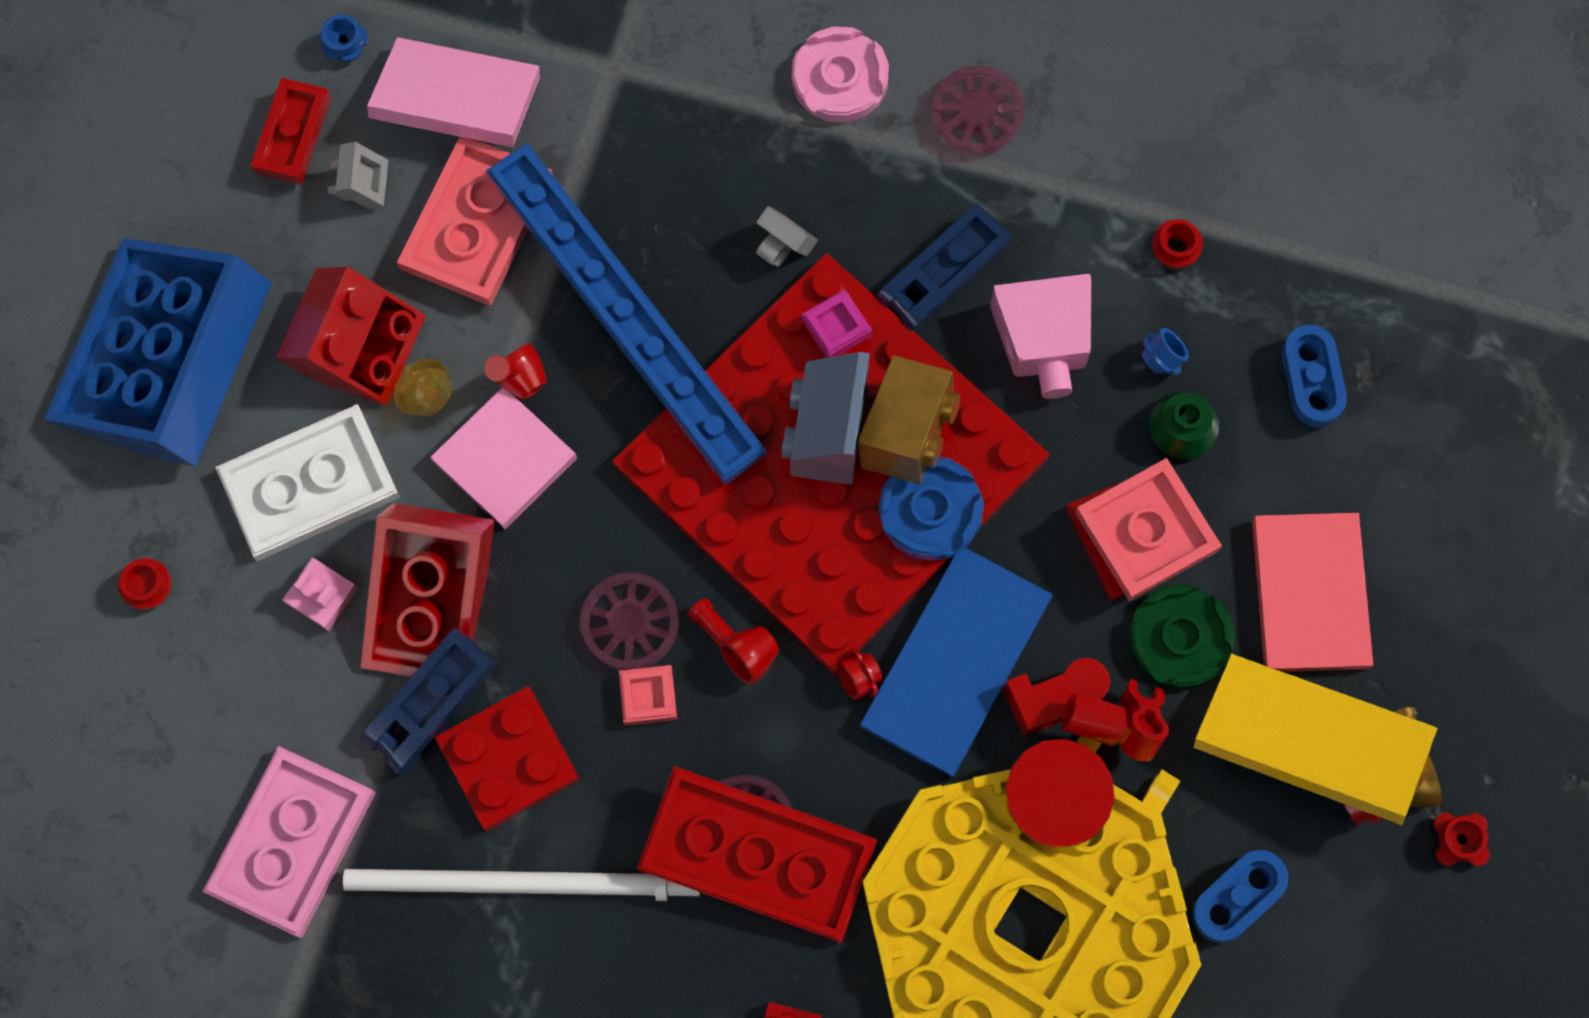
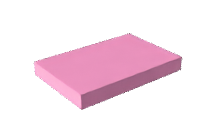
M397 37L368 102V118L514 147L540 79V66Z
M278 746L203 892L302 939L376 792Z

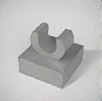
M357 142L340 145L339 159L334 160L330 164V169L337 172L336 185L328 187L327 193L342 201L352 200L367 209L384 206L388 160Z
M767 206L756 222L770 232L757 249L756 254L777 267H780L785 261L791 249L808 256L818 242V239L781 212Z

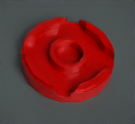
M1067 739L1042 741L1024 751L1012 766L1005 788L1007 811L1018 829L1032 842L1052 849L1077 847L1095 837L1109 820L1115 800L1113 779L1102 758L1086 745Z

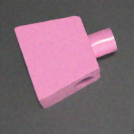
M1090 274L994 285L990 302L991 311L1014 375L1018 377L1039 375L1041 393L1045 399H1056L1070 395L1073 391L1069 371L1086 367L1091 349Z

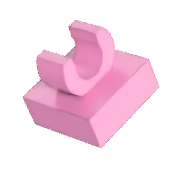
M312 557L282 601L329 632L359 589L354 583Z

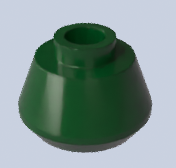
M1175 392L1164 396L1155 404L1149 416L1148 427L1151 439L1163 453L1177 459H1193L1203 455L1213 446L1218 436L1219 421L1214 408L1203 397L1190 392Z

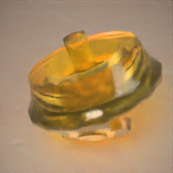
M432 358L422 359L407 365L395 385L394 399L396 406L402 413L411 416L425 417L439 412L451 396L452 384L448 369L441 361Z

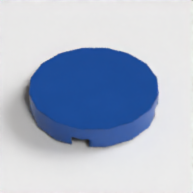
M942 457L939 458L935 468L927 467L920 485L890 476L882 487L879 504V516L883 532L895 548L912 558L936 561L953 557L970 545L981 526L984 502L979 487L974 482L975 479L966 468L951 459Z

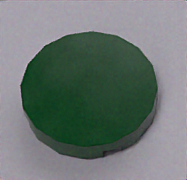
M1189 584L1166 585L1149 594L1134 612L1128 631L1130 653L1140 671L1155 683L1176 690L1198 688L1215 679L1228 663L1235 644L1233 620L1224 604L1215 596H1210L1206 592L1199 590L1198 587Z

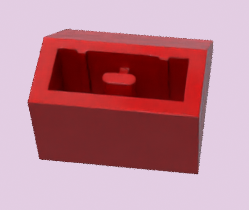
M348 266L316 268L276 359L318 383L380 405H387L426 315Z

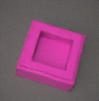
M845 289L802 314L803 324L826 358L839 356L872 336L871 327Z

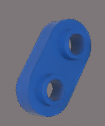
M1302 325L1289 334L1281 352L1291 405L1294 414L1302 423L1316 428L1326 427L1339 418L1347 403V394L1337 347L1332 335L1324 328L1317 325ZM1307 349L1311 351L1315 356V360L1312 362L1304 361L1299 355V350ZM1318 397L1322 399L1325 409H1314L1309 403V398Z
M1265 850L1251 851L1242 856L1194 902L1192 922L1197 932L1206 940L1214 943L1229 942L1240 936L1285 893L1289 877L1283 861L1277 855ZM1257 870L1264 874L1266 877L1264 889H1256L1251 886L1249 882L1251 871ZM1213 906H1220L1227 912L1228 919L1225 925H1216L1210 919V910Z

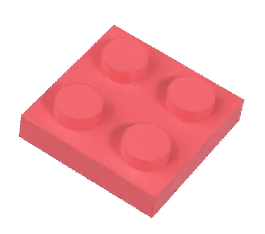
M1167 458L1080 505L1075 511L1077 518L1128 601L1135 599L1219 552L1222 547Z

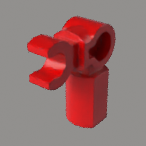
M1133 679L1130 680L1120 696L1121 706L1074 692L1069 697L1062 713V730L1110 746L1119 743L1122 751L1129 757L1137 761H1150L1156 755L1169 733L1168 724L1162 718L1160 709L1165 701V694L1162 689L1156 687L1151 697L1147 699L1138 692L1137 681Z

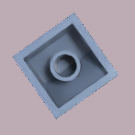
M856 352L808 361L805 366L804 378H794L790 409L798 410L796 428L786 427L782 447V458L790 459L791 476L853 484L858 451L857 442L860 437L867 392L870 353Z

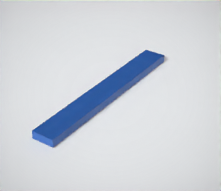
M528 143L524 144L487 169L488 178L722 483L727 485L766 457L767 453L762 444Z

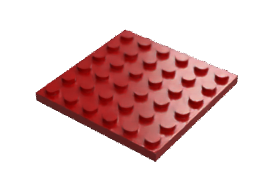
M826 253L705 371L765 448L766 457L727 485H724L665 409L612 462L614 467L836 676L839 670L836 663L850 656L848 651L851 649H856L859 652L952 557L929 561L912 558L895 548L883 532L879 516L882 487L890 476L861 468L859 450L857 451L852 485L791 476L790 459L782 458V447L786 427L796 428L798 410L790 409L794 378H804L806 362L826 358L803 324L802 314L845 289L872 329V336L841 354L870 353L867 392L860 435L893 355L953 372L954 393L960 394V404L954 422L952 424L945 423L939 436L943 438L940 457L951 459L963 466L975 479L974 482L979 487L984 502L980 528L1048 460L1049 453L914 331H910L901 322L899 317Z

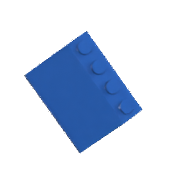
M123 238L44 419L51 424L156 459L196 467L272 283L237 255Z

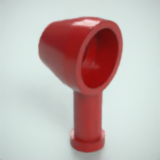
M531 343L523 345L507 357L502 355L491 356L484 365L485 374L490 380L495 381L500 387L521 401L534 395L548 382L541 359Z
M707 598L698 601L689 610L688 617L694 623L697 622L718 644L725 662L733 673L747 685L754 684L767 672L779 652V647L773 636L762 626L735 633L712 608V603Z

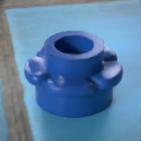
M345 14L334 15L327 19L319 35L320 41L323 42L321 46L322 52L326 57L334 61L342 59L345 62L357 59L362 54L361 48L366 46L368 42L366 29L363 26H359L354 18ZM342 37L348 38L346 43L339 42Z
M1162 328L1155 334L1149 333L1143 339L1144 350L1142 351V357L1153 372L1159 375L1170 373L1173 376L1181 373V365L1189 359V353L1185 344L1173 331Z

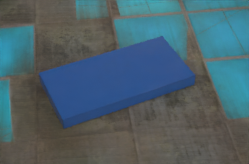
M967 548L957 553L863 718L860 729L953 779L1053 594Z

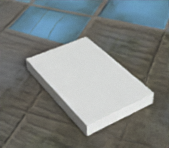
M358 404L215 467L251 553L257 562L400 498Z

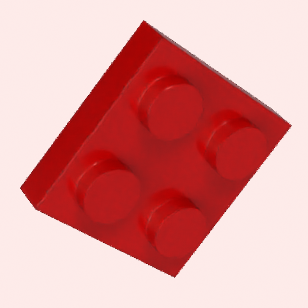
M529 686L435 737L486 832L580 781Z

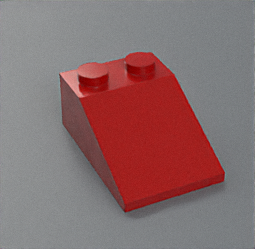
M392 503L377 516L360 668L411 677L453 628L460 629L474 642L489 570L495 520Z

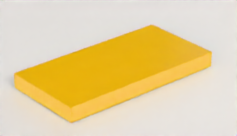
M1231 654L1195 739L1194 748L1403 826L1438 728Z

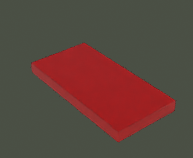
M673 766L636 869L842 943L877 839Z

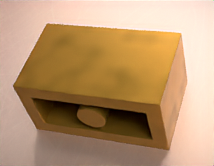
M893 355L857 442L861 468L921 484L927 467L935 468L939 461L943 446V438L939 436L944 424H952L958 412L960 394L954 393L952 371Z

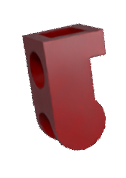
M1082 658L1071 663L1064 674L1034 686L1031 685L1026 673L1006 681L1003 692L1023 737L1026 738L1062 723L1063 710L1069 697L1074 692L1103 700L1109 690L1110 677L1102 663L1095 659Z

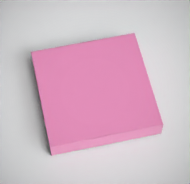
M503 388L430 457L432 462L504 530L577 460L576 453L515 396Z

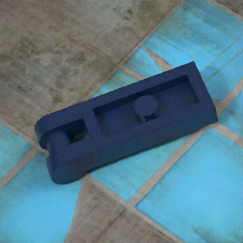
M976 203L888 282L876 298L887 308L892 309L910 331L917 333L933 314L1011 244L1012 236ZM914 285L925 295L917 304L905 295Z
M453 628L366 728L360 740L372 751L379 749L388 758L387 765L398 776L404 774L415 764L424 748L490 674L497 663L460 629ZM398 723L410 733L403 742L393 734Z

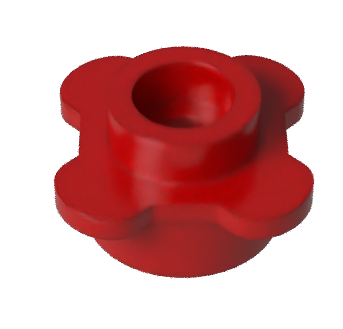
M1442 813L1435 818L1433 827L1439 834V847L1435 851V856L1440 864L1452 866L1456 862H1470L1473 866L1479 867L1489 860L1490 852L1486 848L1488 844V823L1481 814L1471 813L1469 816L1453 817L1450 813ZM1458 835L1465 836V844L1462 845L1458 843Z

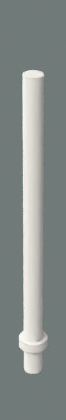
M345 869L343 874L344 891L656 896V901H667L668 896H700V892L651 874Z

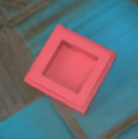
M671 665L619 671L623 722L625 726L677 720Z

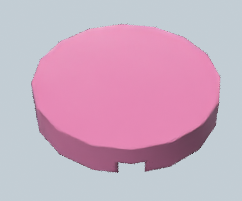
M833 26L815 32L806 39V43L800 48L799 52L797 50L792 61V87L798 102L811 115L827 122L848 123L866 117L880 105L888 88L889 63L883 48L875 40L873 42L870 38L864 36V32L853 27Z

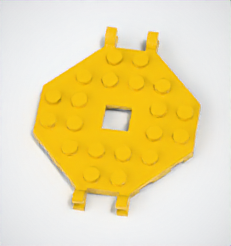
M1082 736L1077 740V743L1086 745L1094 753H1096L1101 744ZM1011 769L974 777L972 780L919 790L863 880V888L893 1018L1172 1017L1201 966L1196 943H1193L1185 913L1187 909L1176 868L1173 867L1165 838L1167 834L1161 815L1179 785L1180 780L1161 770L1150 785L1142 802L1113 784L1115 800L1109 820L1095 837L1077 847L1052 849L1032 842L1013 822L1007 811L1005 788ZM1020 888L1066 916L1040 961L1005 941L994 932Z

